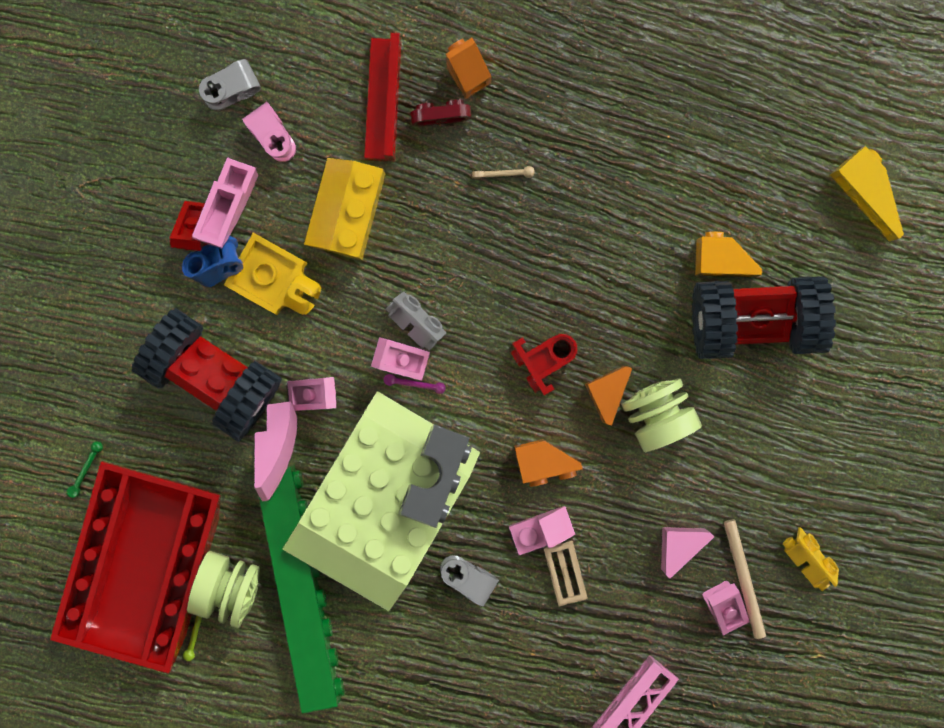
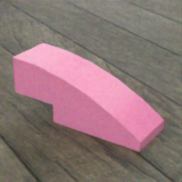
M230 158L226 159L218 181H214L192 234L193 239L221 249L223 248L237 224L258 178L255 167Z
M291 401L268 404L267 431L255 433V490L262 502L269 501L278 487L293 452L297 434V414Z

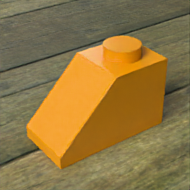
M705 232V237H700L696 240L695 275L757 277L762 275V268L733 237H724V232Z

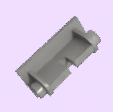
M405 292L392 300L393 302L386 308L389 312L388 316L401 329L404 330L410 323L414 326L408 335L422 349L425 347L430 351L447 333L442 329V324L437 318L429 316L421 308L419 301Z

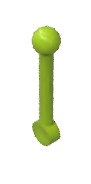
M196 616L188 649L183 653V658L186 661H192L195 657L193 650L202 617Z

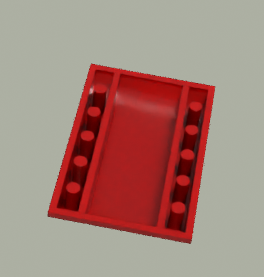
M101 461L50 640L169 674L187 634L192 616L187 611L189 596L199 567L212 546L219 521L221 495Z

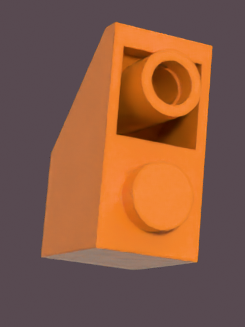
M473 38L467 41L460 39L448 48L449 52L446 53L447 70L465 99L491 84L492 76Z
M544 439L514 446L523 484L529 482L530 487L548 483L547 478L557 475L559 480L577 476L576 471L583 469L582 464L578 460Z

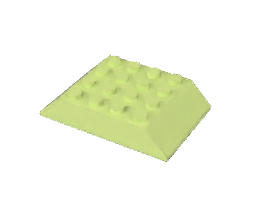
M377 391L283 550L389 611L407 587L442 526V523L438 522L437 528L398 514L410 484L421 488H430L438 480L439 469L436 463L431 459L421 456L431 426L434 424ZM474 448L471 449L466 464L460 463L456 475L461 476L455 494L449 493L445 503L450 506L448 514L468 481L480 452Z

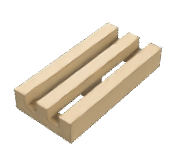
M572 539L559 543L552 548H548V546L543 547L558 606L588 599ZM564 549L569 550L580 593L578 595L573 593L563 554ZM553 552H557L568 594L566 598L562 597L551 555Z

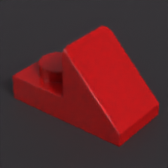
M184 201L169 238L170 248L201 251L202 247L207 245V243L192 238L205 203Z

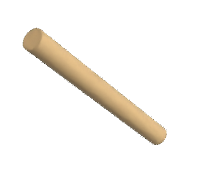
M735 519L727 520L723 523L755 639H761L766 637L736 521Z

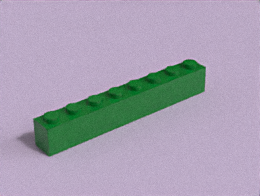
M295 464L288 465L269 501L262 502L260 497L259 500L301 712L303 714L338 707L341 696H344V685L342 678H337L335 666L339 664L336 648H331L329 637L333 636L330 618L325 619L323 607L327 606L326 594L324 589H319L317 577H321V572L283 550L308 508L307 501L302 500L300 488H303L301 471H296Z

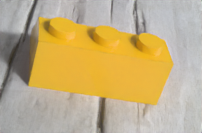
M327 158L304 245L362 261L386 175L384 169L352 160Z

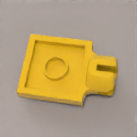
M252 233L238 258L243 262V270L236 275L228 277L224 286L275 315H278L284 307H288L299 314L307 315L315 305L302 298L303 294L306 293L318 300L321 293L319 283L304 274L307 262Z

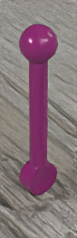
M393 374L384 376V383L388 386L400 384L434 390L437 394H442L446 390V386L441 382L430 384L396 378Z

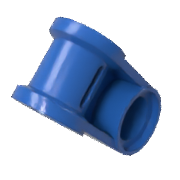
M229 236L222 249L207 244L202 247L201 251L189 253L182 263L183 274L205 287H212L218 282L238 274L243 270V262L241 259H238L236 251L238 247L237 239Z

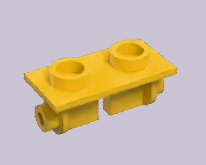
M801 527L798 528L795 540L793 537H789L783 542L785 553H787L797 567L806 561L809 563L801 572L814 588L824 591L830 586V582L836 587L839 574L836 563L830 557L826 558L819 550L820 546L813 535L810 533L806 534Z

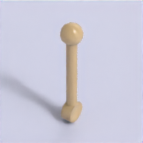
M527 166L520 170L473 171L472 178L520 175L531 178L534 176L535 170L533 167Z

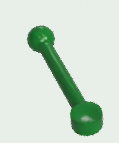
M95 441L91 444L92 451L74 485L67 489L69 497L75 498L79 496V487L96 454L103 449L101 442Z

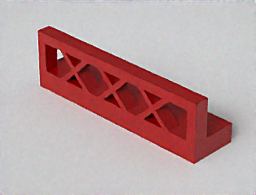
M391 33L390 39L371 38L365 160L395 162L402 49L400 33Z

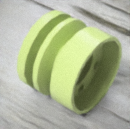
M681 378L671 381H660L645 387L621 404L625 412L636 408L639 409L638 412L628 418L630 423L644 420L646 424L635 433L643 452H649L669 445L702 427L694 407L679 410L678 405L689 397L687 392L676 395L672 394V392L683 386Z
M209 551L204 557L195 577L187 611L190 614L208 619L215 608L218 607L220 608L218 615L219 623L224 624L232 612L230 625L238 629L254 603L258 590L260 567L254 564L250 565L245 576H243L245 562L240 560L234 570L229 572V557Z

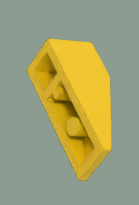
M865 146L851 155L830 176L889 242L900 239L904 233L887 170L882 165L880 155L873 149H868Z

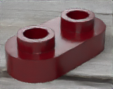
M461 99L447 101L446 106L434 107L433 103L416 105V110L410 112L412 126L457 123L472 118L470 105L464 104V100Z

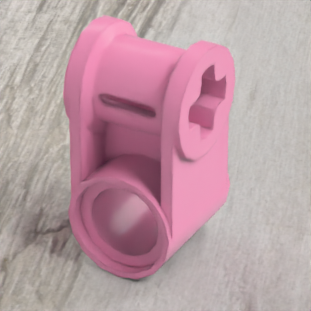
M265 102L242 119L256 140L260 142L265 151L276 161L287 162L294 157L296 145L268 102ZM278 141L282 142V146L284 147L282 151L277 150L278 147L276 143Z

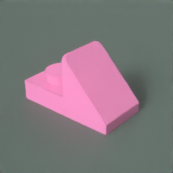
M379 337L371 367L422 381L430 352Z
M334 377L287 381L289 402L291 401L295 411L336 408Z
M565 506L509 525L519 555L545 546L552 548L575 535Z
M724 581L702 594L723 636L750 622L741 594L734 583L730 584L728 581Z

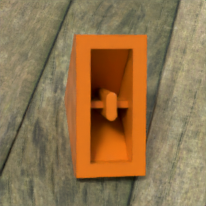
M622 366L585 384L600 418L605 424L611 426L613 424L632 368L628 366Z

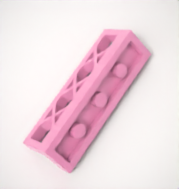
M649 655L591 728H617L624 719L628 720V728H641L677 683L678 677ZM660 673L668 678L662 688H649ZM646 696V708L641 712L631 713L632 708L640 698ZM631 718H637L632 724Z

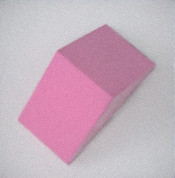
M662 527L661 570L669 578L673 577L714 536L705 528Z

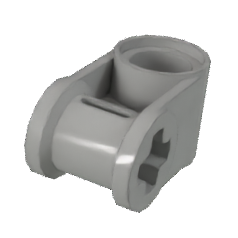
M246 59L233 62L225 69L203 79L199 85V93L209 108L217 111L223 110L240 100L252 97L261 90V85ZM214 89H217L219 94L216 98H213L211 92Z
M457 555L446 557L440 566L443 581L480 606L485 605L499 582V579L491 573ZM456 565H459L461 574H454L450 577L447 568H454Z

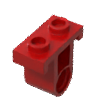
M567 334L555 335L526 353L521 346L526 343L523 337L512 343L514 350L510 353L519 367L525 365L530 374L526 377V380L534 393L540 390L542 395H546L553 391L552 384L545 386L542 379L575 358L577 344ZM559 340L565 341L569 346V353L564 358L557 357L553 352V346Z

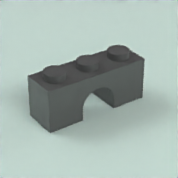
M435 424L431 426L421 456L431 459L436 463L439 469L438 480L430 488H421L410 484L398 513L399 515L437 528L438 522L442 524L445 522L450 508L445 503L449 493L455 494L461 476L456 475L460 463L466 464L472 449L471 446L467 445L469 437Z

